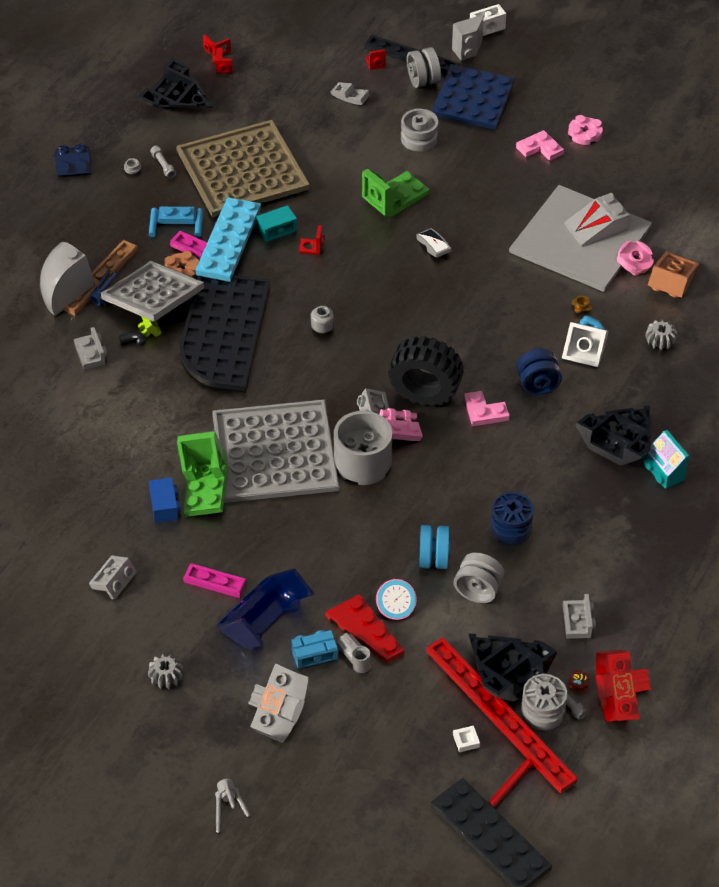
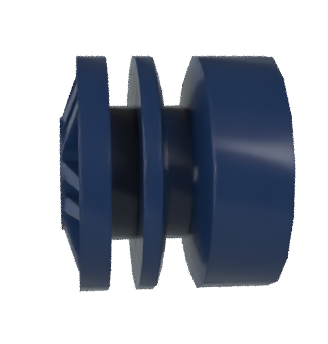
M517 492L501 494L492 504L491 533L496 540L506 545H518L525 542L532 532L533 504L529 498Z

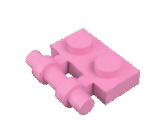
M393 408L380 410V415L386 417V420L391 425L392 439L421 441L423 435L419 422L411 421L417 419V413H413L410 410L396 411Z

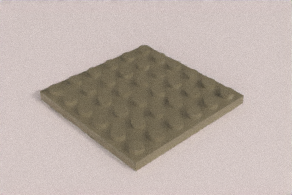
M273 120L176 146L183 164L212 217L220 215L227 197L264 203L310 190V184Z

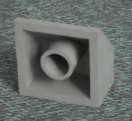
M483 15L453 24L452 50L461 61L475 57L482 44Z

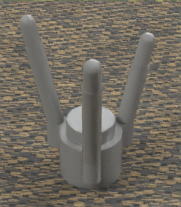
M223 779L217 784L218 791L215 793L217 833H220L222 799L225 802H230L231 808L234 809V799L236 797L246 817L250 816L240 796L239 789L235 788L232 779Z

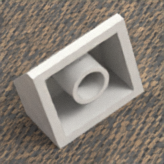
M570 322L562 358L598 367L609 331Z

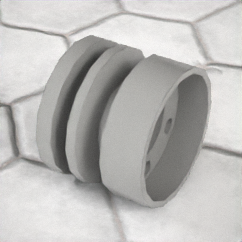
M550 674L535 675L527 680L523 689L521 714L523 720L530 727L536 730L547 731L556 728L562 723L567 701L565 684L559 678Z

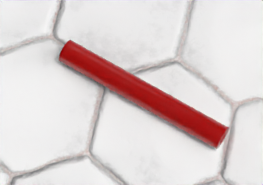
M526 759L488 803L493 808L501 802L532 766L531 761Z

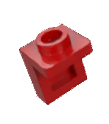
M216 48V54H213V64H216V73H233L232 59L223 58V48Z

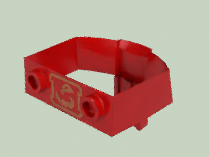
M625 650L596 652V684L606 722L639 719L635 692L651 690L648 669L632 670L630 653Z

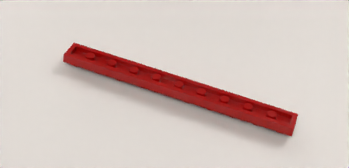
M443 637L427 647L426 652L519 751L531 761L536 769L560 794L577 783L578 778L502 699L497 698L483 688L480 675Z

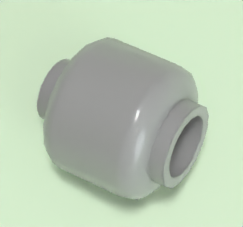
M326 306L315 308L311 313V327L313 330L319 333H327L333 329L335 324L333 310Z

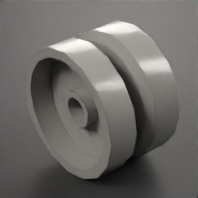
M432 47L422 49L421 53L418 50L408 52L407 68L415 88L426 86V83L429 85L440 83V64L437 54Z
M412 109L406 112L401 120L402 144L412 151L419 152L433 148L438 140L439 121L437 116L427 109Z
M470 553L464 557L460 565V569L454 578V586L466 599L476 603H488L495 598L498 587L503 581L505 571L502 565L491 556L482 553Z

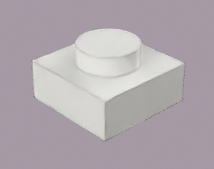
M474 726L453 730V737L459 752L480 748V742Z

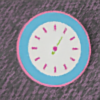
M392 579L382 584L378 589L376 604L379 611L385 617L400 620L413 612L416 606V594L412 586L406 581Z

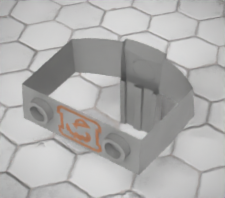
M275 663L267 686L263 687L255 684V689L248 704L257 707V711L250 727L264 736L283 743L294 724L297 723L302 711L308 677Z

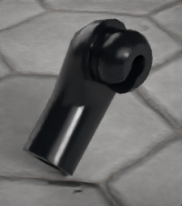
M129 332L119 335L121 344L136 340L137 345L146 343L145 334L142 332Z

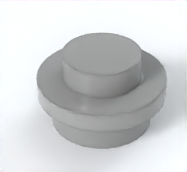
M130 158L125 162L124 170L129 174H136L141 170V164L137 159Z

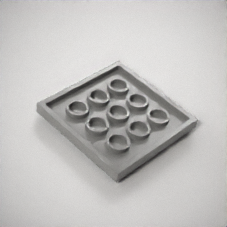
M150 261L101 292V298L151 321H156L203 290L204 283Z

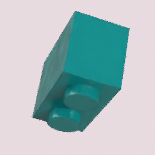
M287 205L256 216V229L263 240L267 242L296 232L297 218Z

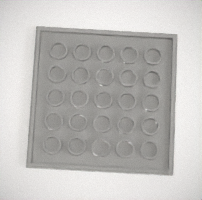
M325 399L212 411L214 431L228 460L224 503L339 491Z

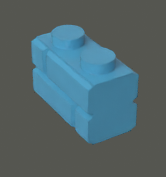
M320 630L309 636L299 635L291 640V650L298 669L338 659V649L331 630Z

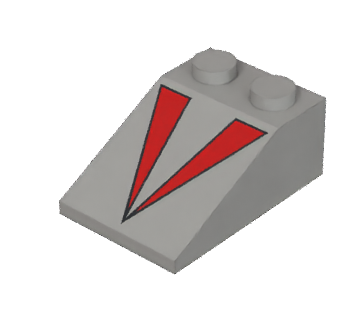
M609 193L594 199L566 220L564 225L583 247L628 230L630 215L614 195Z

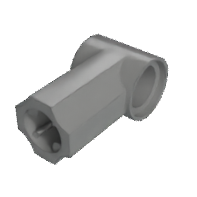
M345 633L340 636V639L337 641V647L353 664V669L358 673L368 672L371 669L369 649L362 646L352 634Z

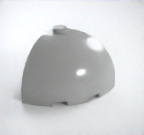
M67 242L59 243L50 252L41 270V294L47 309L54 316L64 310L65 305H70L77 297L82 296L96 285L86 255Z

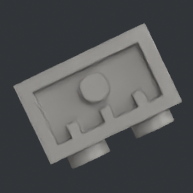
M95 327L91 328V335L74 339V345L84 370L105 365L107 351L105 345L101 346L102 338L100 333H96Z
M365 388L357 399L360 411H371L380 415L381 409L387 410L389 408L386 393Z
M111 556L89 582V585L92 589L107 591L111 599H116L137 571L129 558Z

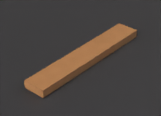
M123 240L92 272L96 285L82 296L77 297L70 305H65L63 311L76 316L91 300L89 297L90 293L96 288L108 269L111 270L102 286L138 251V246Z

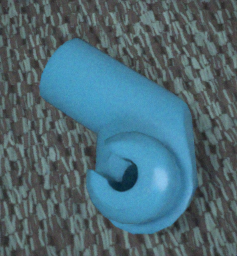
M583 316V319L580 320V324L606 330L599 320L591 316Z

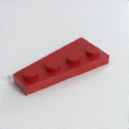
M360 594L325 612L326 618L330 621H335L339 628L352 634L358 642L361 641L365 644L369 651L386 664L404 655V649Z

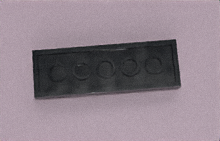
M464 778L431 801V807L511 887H530L552 869V864Z

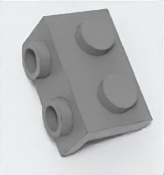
M584 594V600L563 601L566 639L591 638L592 630L596 628L595 618L591 617L594 605L593 601L589 600V594Z

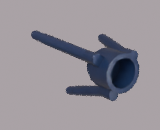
M108 269L96 288L90 293L89 297L95 305L100 306L103 304V306H106L109 303L101 298V292L106 290L108 285L117 276V272L102 286L111 272Z

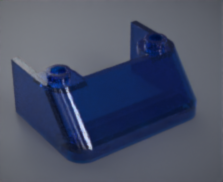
M295 568L270 575L263 579L219 621L217 627L223 634L245 649L251 648L253 650L264 644L261 640V633L283 611L296 609L301 604L300 600L302 598L313 596L315 593Z

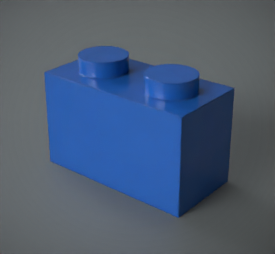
M172 477L150 480L149 489L155 523L178 520V512L181 511L180 500L175 498L178 496L177 485H173Z

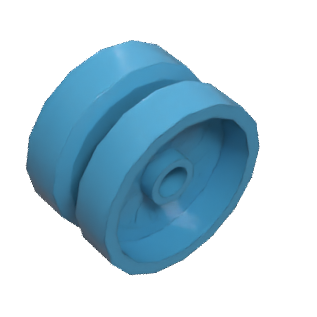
M421 525L419 568L429 569L432 556H435L436 568L447 569L448 557H450L449 526L439 525L436 538H433L432 526Z

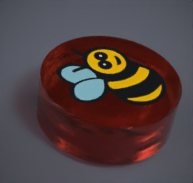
M575 670L570 674L569 686L573 690L584 691L589 687L590 677L585 671Z

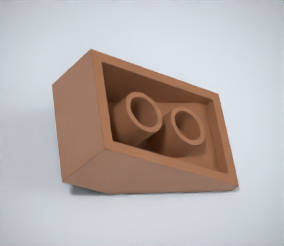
M666 251L654 265L648 286L652 287L655 291H664L672 297L682 298L699 263Z

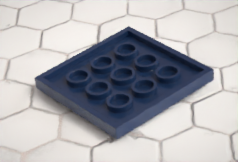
M451 64L432 112L440 118L496 130L515 78Z

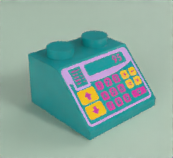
M665 430L652 443L651 450L645 454L644 465L647 470L653 473L657 482L667 489L685 480L689 455L669 431Z

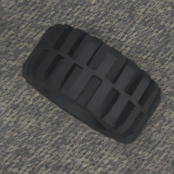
M416 336L410 338V340H404L397 346L389 366L388 377L391 385L394 386V390L397 393H401L403 398H408L412 403H420L422 406H426V404L436 406L437 404L442 405L450 401L455 396L463 376L464 366L459 354L455 353L451 346L448 347L447 343L437 341L433 337L430 339L427 336H421L420 338Z

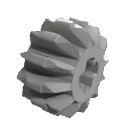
M655 320L653 324H649L646 331L648 345H652L653 349L658 347L660 350L662 348L669 349L670 346H674L677 339L675 325H671L670 321L663 322V320L661 322Z
M163 653L161 658L154 657V662H150L148 677H150L153 685L158 684L160 689L163 686L169 689L171 684L177 686L178 681L182 680L183 665L180 663L179 658H173L172 654L165 657Z

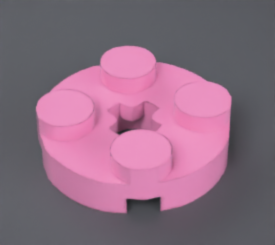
M578 115L569 124L568 134L578 144L589 145L593 141L596 143L602 137V122L598 119Z
M630 240L626 241L619 249L617 262L633 275L638 276L650 269L654 258L652 260L651 255L653 253L646 244L640 241L635 243Z

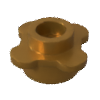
M578 296L576 299H573L574 311L577 313L591 311L592 306L589 305V298Z

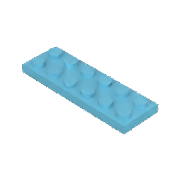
M227 197L196 267V275L231 281L256 222V216L259 215L261 210V203Z

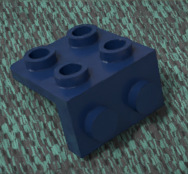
M78 144L72 148H69L68 145L58 146V149H55L54 155L56 175L91 173L90 147L86 146V144Z

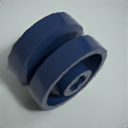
M533 349L523 354L517 361L516 369L524 391L530 395L538 396L550 393L559 387L562 382V373L556 356L549 349Z

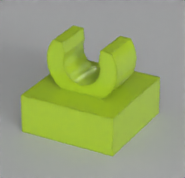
M141 316L143 322L138 325V328L142 330L145 337H148L151 333L157 337L162 333L157 320L151 321Z

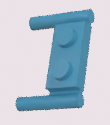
M160 206L159 210L152 208L149 236H156L157 223L195 224L194 236L200 238L202 236L203 209L198 208L195 210V207Z

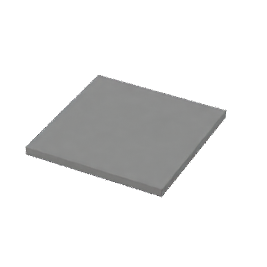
M558 185L511 245L509 253L604 292L623 267L617 262L618 251L621 246L630 240L635 243L636 241L641 242L652 227V222L629 213L628 230L582 247L566 228L564 222L594 199Z

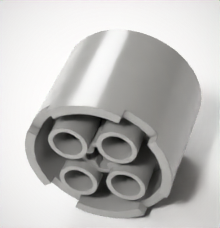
M356 411L343 416L337 422L334 428V462L336 471L341 478L358 482V485L374 484L385 478V474L392 465V428L383 416L371 411Z

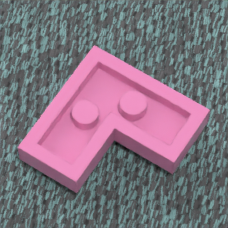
M544 130L516 143V148L525 157L540 151L551 161L564 155V149Z
M482 391L464 393V402L472 426L509 421V413L505 402L486 404Z

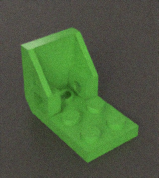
M369 169L362 172V197L389 218L430 193V189L408 171L389 182Z
M216 432L178 436L177 445L182 472L187 480L183 509L185 517L223 512L228 460Z

